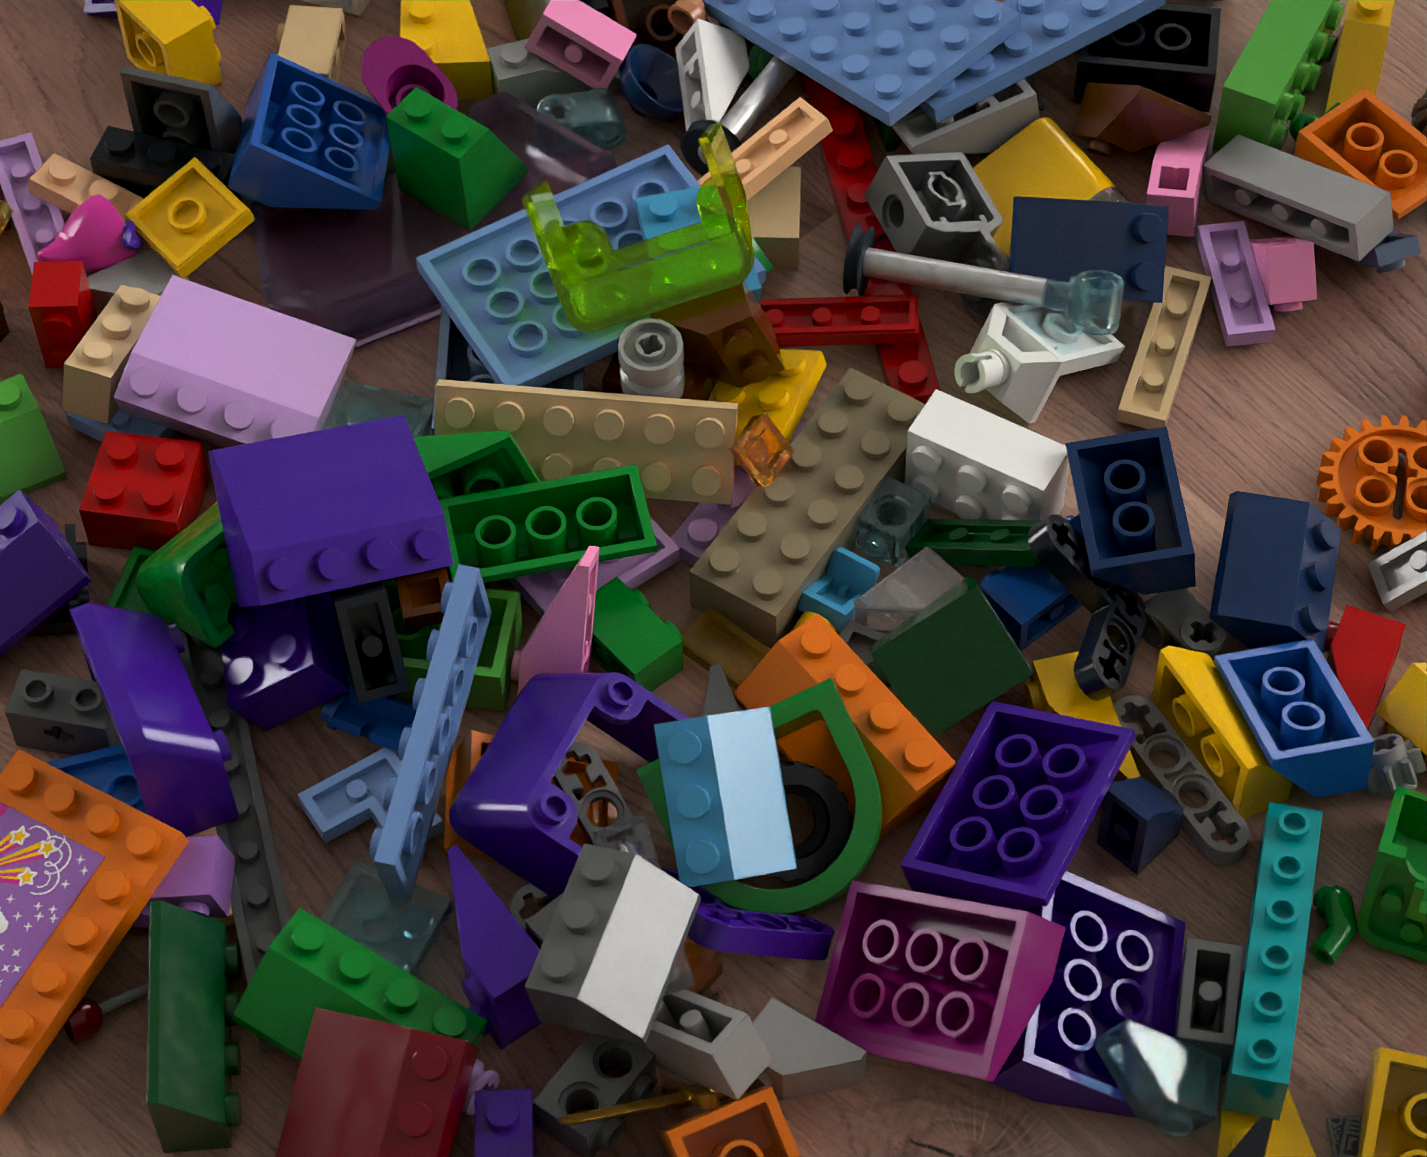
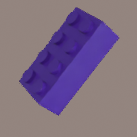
M329 592L262 606L238 607V604L231 603L227 622L232 625L235 633L221 644L229 708L266 732L350 690L346 658Z

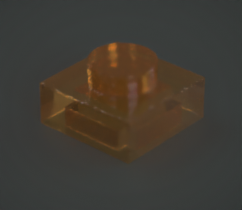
M767 413L752 416L729 449L757 487L772 484L794 451Z

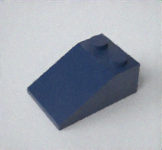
M1014 197L1009 272L1048 279L1046 297L1131 304L1163 303L1169 206L1112 201Z

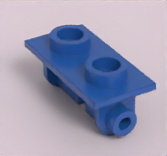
M349 681L350 690L337 696L335 703L327 701L324 704L320 719L327 722L329 729L336 730L338 728L358 737L364 736L373 743L396 751L397 756L401 734L405 727L412 728L417 711L413 709L412 705L389 696L358 703L351 681Z

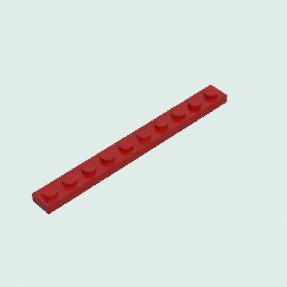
M798 71L806 102L823 114L833 129L831 133L818 142L847 247L855 226L859 224L863 232H868L872 226L875 228V249L896 252L864 196L877 170L858 107ZM870 277L868 286L862 296L913 295L910 284ZM920 317L919 343L875 344L886 385L924 404L928 402L936 389L941 391Z

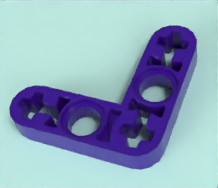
M654 865L679 881L677 869ZM701 886L689 887L698 893L701 899L687 935L693 942L705 948L722 952L807 960L827 959L835 932L829 925L804 916L729 909Z

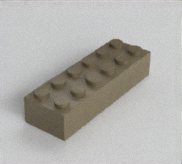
M850 367L689 571L690 606L769 648H772L778 640L790 633L804 613L797 609L801 593L826 574L832 552L838 547L852 551L905 482L908 430L926 404Z

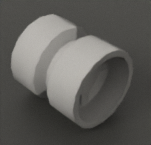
M652 318L636 321L626 327L620 335L618 343L622 393L680 399L685 386L684 349L680 332L672 324L661 319Z

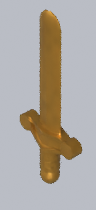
M671 1083L662 1085L663 1096L560 1117L557 1122L563 1125H575L678 1105L683 1109L699 1105L700 1109H713L719 1107L718 1102L733 1098L698 1083L688 1086Z

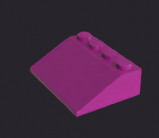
M851 880L815 1022L867 1051L866 1054L993 1082L1053 981L1066 927L1027 911Z

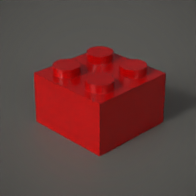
M105 431L79 508L89 545L132 550L134 546L157 551L194 522L199 516L210 480L202 443Z

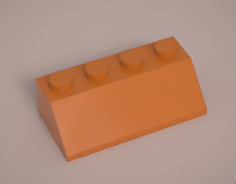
M818 613L778 640L733 692V696L742 710L770 707L832 678L878 779L883 806L880 840L938 798L955 768L956 762ZM818 720L776 740L777 749L788 761H798L823 770L824 774L832 777L838 783V789L845 793L848 800L846 805L848 811L851 812V822H849L848 828L852 831L855 818L854 787L848 769L826 723L823 720Z

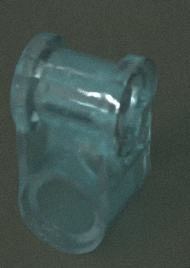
M596 88L563 95L553 94L540 100L537 106V117L542 123V127L537 132V144L546 154L562 156L573 152L610 149L622 143L626 138L627 130L616 94L610 89ZM554 107L556 108V118L552 114V109ZM558 131L562 136L561 143L558 142Z

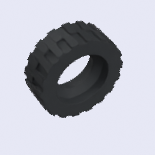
M779 760L785 794H796L803 797L813 809L815 822L810 836L803 843L794 846L797 868L765 875L788 882H793V879L804 881L811 879L812 875L818 872L823 873L841 854L845 842H848L850 836L848 826L849 822H851V812L847 809L846 803L848 800L845 793L838 789V783L832 777L824 774L823 770L798 761Z

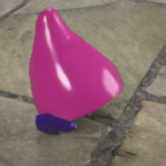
M101 194L91 196L74 209L62 231L56 235V239L46 248L39 250L37 258L39 262L83 261L86 273H97L135 256L136 250L144 244L142 238L136 236L135 224L132 220L124 222L112 203Z

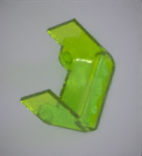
M720 122L711 124L698 139L711 177L701 185L696 196L697 208L702 219L701 222L613 250L606 231L593 221L581 220L564 226L547 180L537 183L521 199L565 316L573 327L584 332H595L737 286L748 277L753 269L755 257L747 198Z

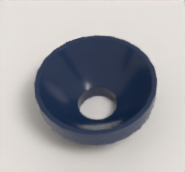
M648 44L633 46L619 67L622 96L629 102L631 109L642 117L646 118L649 116L660 120L679 118L684 114L677 61L665 51Z

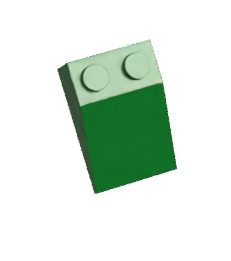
M509 430L413 437L438 500L541 482Z

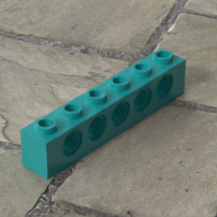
M1273 802L1268 804L1259 844L1238 994L1234 1046L1228 1066L1222 1110L1258 1117L1266 1116L1273 1118V1120H1279L1290 1078L1323 811Z

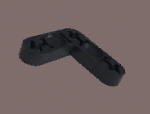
M1053 514L1030 528L1028 531L1029 545L1037 559L1092 614L1074 664V675L1080 689L1086 696L1092 700L1101 701L1121 690L1126 683L1147 621L1146 607L1137 592L1091 576L1083 536L1062 516Z

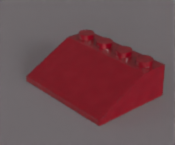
M315 1007L275 1157H451L479 1047L460 1039Z

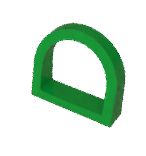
M832 678L770 707L776 740L818 720H823L826 723L848 769L854 787L855 818L848 842L841 854L827 870L814 879L798 886L785 889H761L735 880L700 885L730 909L797 916L814 912L834 902L846 893L850 888L851 880L857 881L873 857L882 826L883 806L881 790L870 758ZM657 759L636 769L674 850L660 760Z

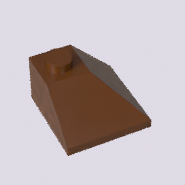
M1088 82L1071 135L1086 141V150L1102 156L1112 157L1114 151L1135 152L1209 126L1212 116L1142 86Z

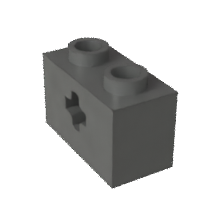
M21 669L5 710L17 746L75 756L122 744L96 681Z

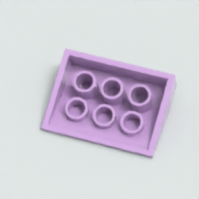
M172 275L130 354L113 398L122 412L224 448L323 430L357 341L340 333Z

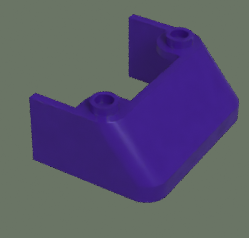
M91 602L69 609L91 679L97 682L133 770L147 815L182 832L185 837L239 818L224 762L233 759L222 729L212 732L178 654L185 652V648L175 622L165 625L163 618L158 615Z
M620 673L537 674L526 683L452 803L449 811L451 826L461 838L556 899L565 891L582 847L569 839L578 819L576 805L567 793L550 783L585 721L587 720L651 763L659 759L654 725L691 718L631 678Z

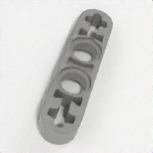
M1128 695L1119 699L1115 703L1114 708L1121 727L1134 729L1136 734L1130 751L1137 770L1154 786L1165 788L1175 796L1179 805L1184 808L1181 828L1202 856L1216 865L1228 866L1237 863L1243 858L1249 840V828L1245 820L1158 707L1149 698L1141 695ZM1130 715L1133 720L1143 718L1142 730L1135 722L1125 724L1126 716ZM1143 735H1145L1147 739L1142 744ZM1156 751H1168L1177 758L1178 764L1169 769H1161L1151 762L1149 756ZM1189 789L1198 790L1207 797L1208 803L1200 808H1191L1181 802L1179 794ZM1216 814L1215 822L1213 824L1210 819ZM1216 829L1223 837L1234 836L1232 845H1229L1225 840L1215 842Z

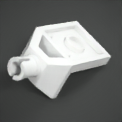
M1046 297L1043 307L1006 301L994 304L970 353L961 356L957 360L954 375L960 387L967 385L964 390L965 392L977 393L986 389L1001 403L1030 424L1036 422L1059 376L1117 362L1125 346L1069 298Z

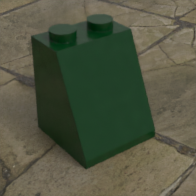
M971 575L871 645L869 651L874 660L867 664L869 669L887 688L892 686L902 704L933 738L1034 674Z

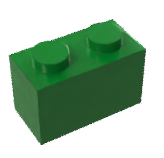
M616 576L596 590L591 658L605 672L626 675L652 692L684 669V639L680 631L672 622L668 620L663 622L651 610L648 600L638 589H629Z

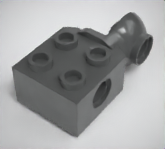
M963 152L891 155L885 157L864 196L896 252L1009 272L1010 257L993 240L1004 220ZM960 293L966 308L974 317L981 320L988 318L994 304L1006 302Z

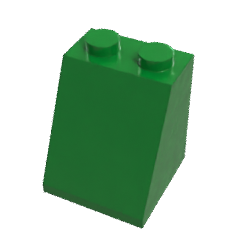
M417 87L386 116L399 190L468 231H471L528 174V167L490 129Z

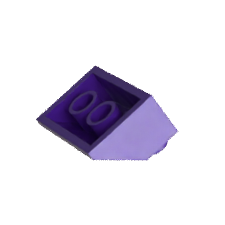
M20 489L0 505L1 656L92 581L55 521Z

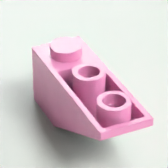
M1197 129L1160 142L1158 145L1149 179L1147 204L1169 206L1167 235L1194 237L1204 180L1203 165L1207 162L1211 130Z

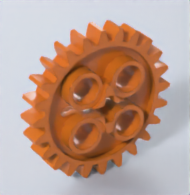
M1382 415L1379 427H1374L1365 418L1362 419L1359 432L1349 426L1345 427L1343 438L1333 437L1329 451L1323 452L1316 485L1320 486L1317 500L1326 503L1325 516L1328 518L1338 517L1336 525L1341 528V532L1348 529L1354 531L1351 540L1353 545L1366 538L1371 541L1370 553L1374 554L1381 545L1388 546V550L1391 551L1427 530L1426 420H1422L1416 428L1409 427V421L1405 415H1402L1399 425H1392L1388 417ZM1398 453H1402L1405 456L1400 492L1403 498L1399 508L1400 519H1395L1392 515L1397 487L1395 473L1398 465Z

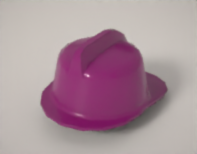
M400 36L384 37L373 42L364 52L360 65L362 81L372 97L385 111L386 116L416 87L453 109H457L458 99L455 88L426 52L413 41Z

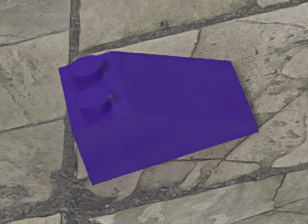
M455 845L447 851L466 981L462 983V988L470 1002V1007L467 1009L487 1020L483 1037L490 1034L502 1050L543 1023L539 1021L525 989L526 982L540 949L460 848Z

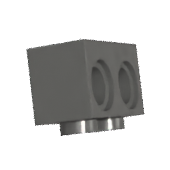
M589 1033L533 1101L536 1127L580 1157H594L601 1148L608 1150L619 1138L624 1128L623 1120L627 1115L575 1125H563L557 1122V1120L579 1109L594 1110L651 1098L658 1084L655 1054L635 1042ZM617 1067L629 1071L620 1078H611L604 1074L609 1069Z

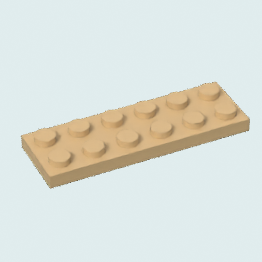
M439 379L436 384L434 435L509 430L540 481L637 464L645 498L731 505L733 499L738 403Z

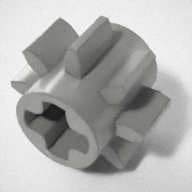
M1383 734L1373 738L1375 743L1367 785L1369 793L1374 794L1378 792L1381 798L1392 800L1396 786L1414 791L1418 786L1415 774L1427 771L1420 748H1414L1411 739L1403 741L1402 736L1398 734Z

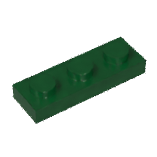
M929 518L908 542L905 550L911 564H934L939 567L947 565H975L979 568L1015 566L1020 569L1037 567L1041 563L1031 550L1028 541V531L1042 520Z

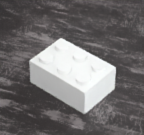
M936 389L908 430L904 491L911 493L915 498L924 503H933L951 511L961 519L1043 520L1053 514L1059 515L1064 506L1069 468L1066 446Z

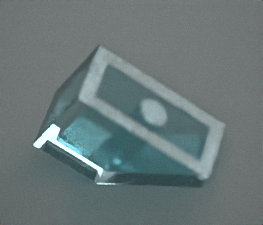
M1129 1019L1096 1038V1050L1137 1118L1157 1125L1161 1132L1171 1136L1189 1135L1216 1119L1221 1057Z

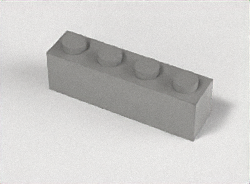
M1235 136L1203 165L1208 202L1298 238L1314 242L1318 246L1358 262L1394 230L1391 192L1244 136Z

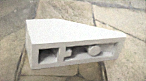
M697 19L675 48L686 130H688L693 122L701 119L713 120L719 123L750 67V58L747 55L746 42L743 36L733 30Z

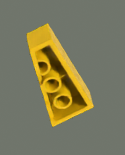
M401 0L400 37L413 41L426 52L455 88L457 99H494L491 61L470 0Z

